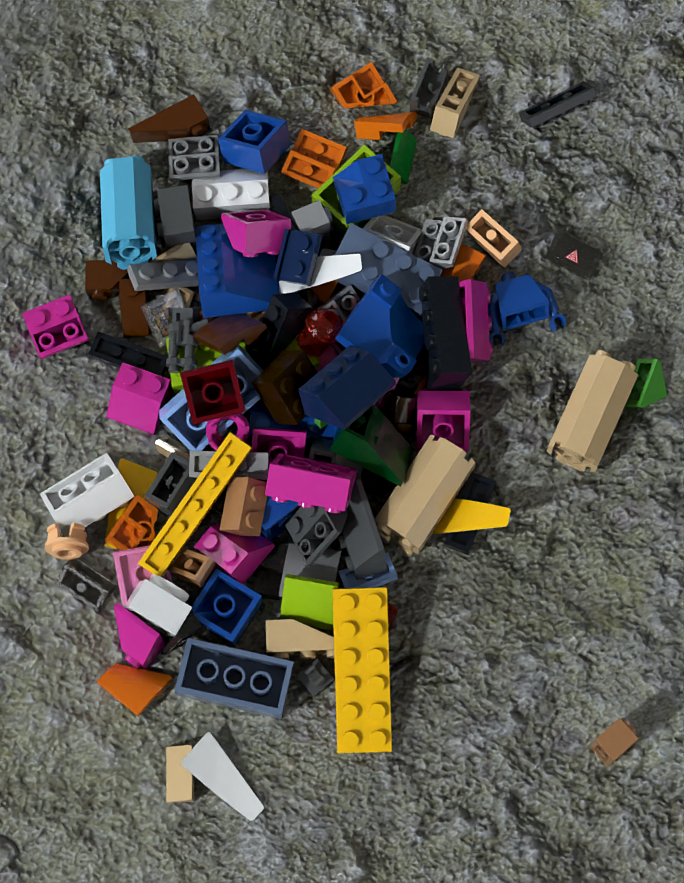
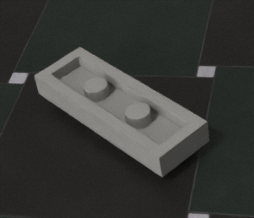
M197 259L130 264L127 269L135 291L199 286Z
M190 451L189 477H199L216 451ZM250 452L233 478L250 477L267 480L270 467V453Z

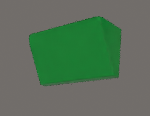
M406 128L403 133L397 132L390 167L401 176L402 184H407L409 181L417 143L416 138Z

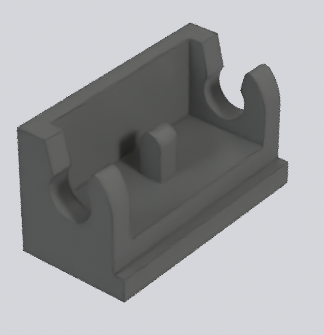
M427 57L410 99V112L417 111L418 115L433 119L435 107L450 79L446 64H443L442 68H437L434 59Z

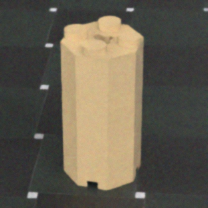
M597 350L595 355L590 354L548 445L547 452L550 455L553 451L557 453L555 459L560 463L579 471H585L586 467H591L590 472L595 473L638 377V374L634 372L636 366L628 361L623 360L620 362L613 359L609 353L602 350Z
M430 435L407 469L401 487L399 485L395 487L374 519L381 540L386 543L392 541L397 544V549L409 557L413 553L419 554L475 468V461L471 458L468 462L464 458L467 453L445 438L439 437L435 441V436Z

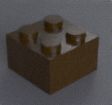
M283 350L252 382V385L277 424L298 425L306 416L298 389L318 372L305 350Z

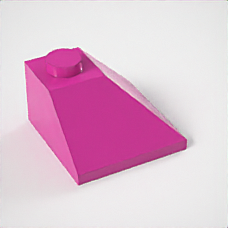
M253 427L251 447L253 449L251 452L270 453V463L279 453L304 458L306 431Z
M116 603L114 611L121 648L127 655L125 660L136 669L139 666L147 669L166 644L158 632L119 603Z

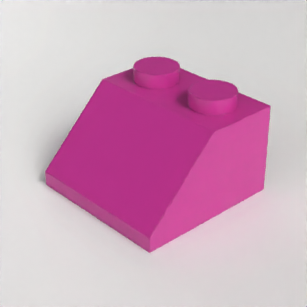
M268 209L221 213V219L233 249L243 253L245 257H257L258 253L263 252L271 255L279 254L285 228L291 230L290 218Z
M122 363L112 386L106 417L155 435L161 421L159 419V410L169 402L173 393L171 379Z
M417 391V451L421 450L430 435L435 436V441L439 437L445 438L464 451H469L470 391Z
M221 523L211 526L195 544L194 548L199 554L213 559L218 570L241 584L247 581L275 547L272 542L262 535L239 536L221 531Z

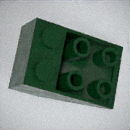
M372 405L345 430L337 428L330 450L401 487L413 448L381 410Z

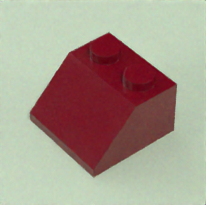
M233 360L180 372L193 424L245 412Z

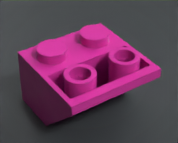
M70 294L22 313L40 360L89 340Z

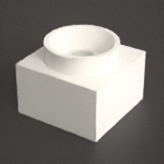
M152 574L149 580L144 579L137 584L124 606L125 609L144 623L167 637L176 636L192 609L191 606L186 604L189 595L184 590L155 574Z

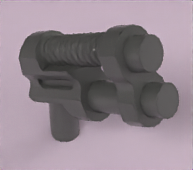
M207 318L190 324L189 319L170 323L168 327V334H170L169 352L166 359V367L169 368L168 372L179 373V368H184L183 371L197 368L195 348H198L199 343L193 334L208 323ZM179 348H185L184 358H178Z

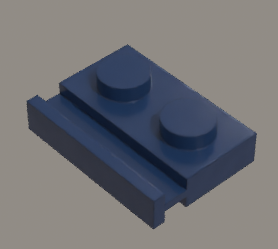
M285 228L273 279L311 286L322 236Z

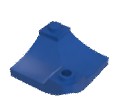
M381 274L371 283L362 300L356 304L335 339L346 348L351 345L371 352L393 378H403L413 369L417 362L415 359L424 345L423 323L414 315L400 294L402 289L385 275Z

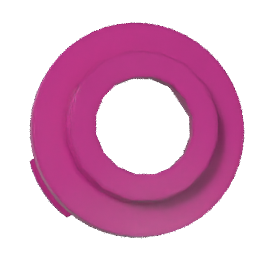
M242 413L207 422L206 435L213 449L217 451L225 438L220 435L218 427L222 421L228 419L234 421L237 425L236 436L247 442L250 427L248 420Z

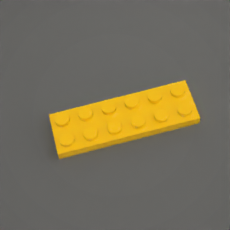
M387 587L333 588L337 753L392 752Z

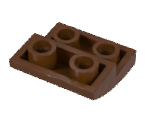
M244 314L224 315L207 323L193 336L198 343L226 355L234 350L240 341L247 345L256 341L267 326Z

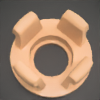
M73 522L68 537L60 536V529L57 523L47 527L48 538L45 543V551L55 558L66 560L76 559L89 551V544L86 542L87 533L84 532V525Z

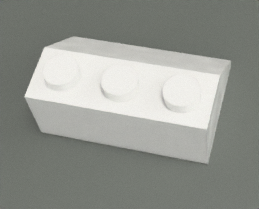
M248 169L220 171V177L192 179L193 210L196 221L221 219V213L259 209L269 210L268 171L263 174Z
M107 453L40 493L51 516L59 525L65 537L69 536L70 527L73 522L86 527L94 521L102 520L107 513L115 508L123 507L134 497Z

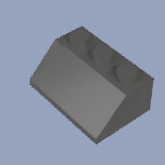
M361 479L356 480L347 507L349 513L342 532L337 537L341 549L346 548L349 555L344 557L348 571H354L356 580L387 571L384 547Z

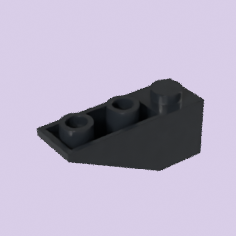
M297 292L273 294L262 321L267 328L254 341L249 354L263 370L290 345L305 325L312 307Z

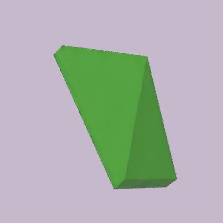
M638 359L634 370L638 377L625 407L644 408L667 397L661 361L658 359Z

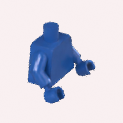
M508 271L501 276L502 282L495 285L496 293L491 295L490 304L488 305V315L492 321V334L489 341H491L492 346V339L495 337L501 338L502 347L504 346L505 337L500 333L499 328L502 327V330L506 331L550 318L549 313L551 315L549 328L555 332L557 330L554 320L560 321L562 328L566 325V318L557 312L559 307L552 290L539 282H535L530 275L516 277L514 272Z

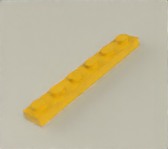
M229 432L138 562L139 565L151 574L160 577L164 576L253 447L232 432Z

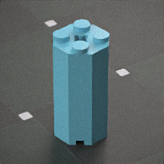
M141 156L107 159L104 162V167L100 170L103 253L107 263L112 265V261L117 263L118 268L126 270L130 264L148 263V259L152 257L153 260L157 257L153 177L150 165L145 163L144 158Z

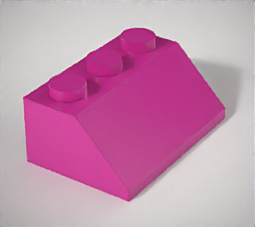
M466 279L459 282L470 361L471 363H483L490 361L493 351L492 343L489 341L492 321L488 315L491 295L490 291L487 290V283Z
M279 453L270 463L265 495L271 496L272 500L276 502L286 503L288 500L298 502V505L301 507L313 508L315 505L325 507L324 510L330 513H340L345 511L349 505L358 469Z

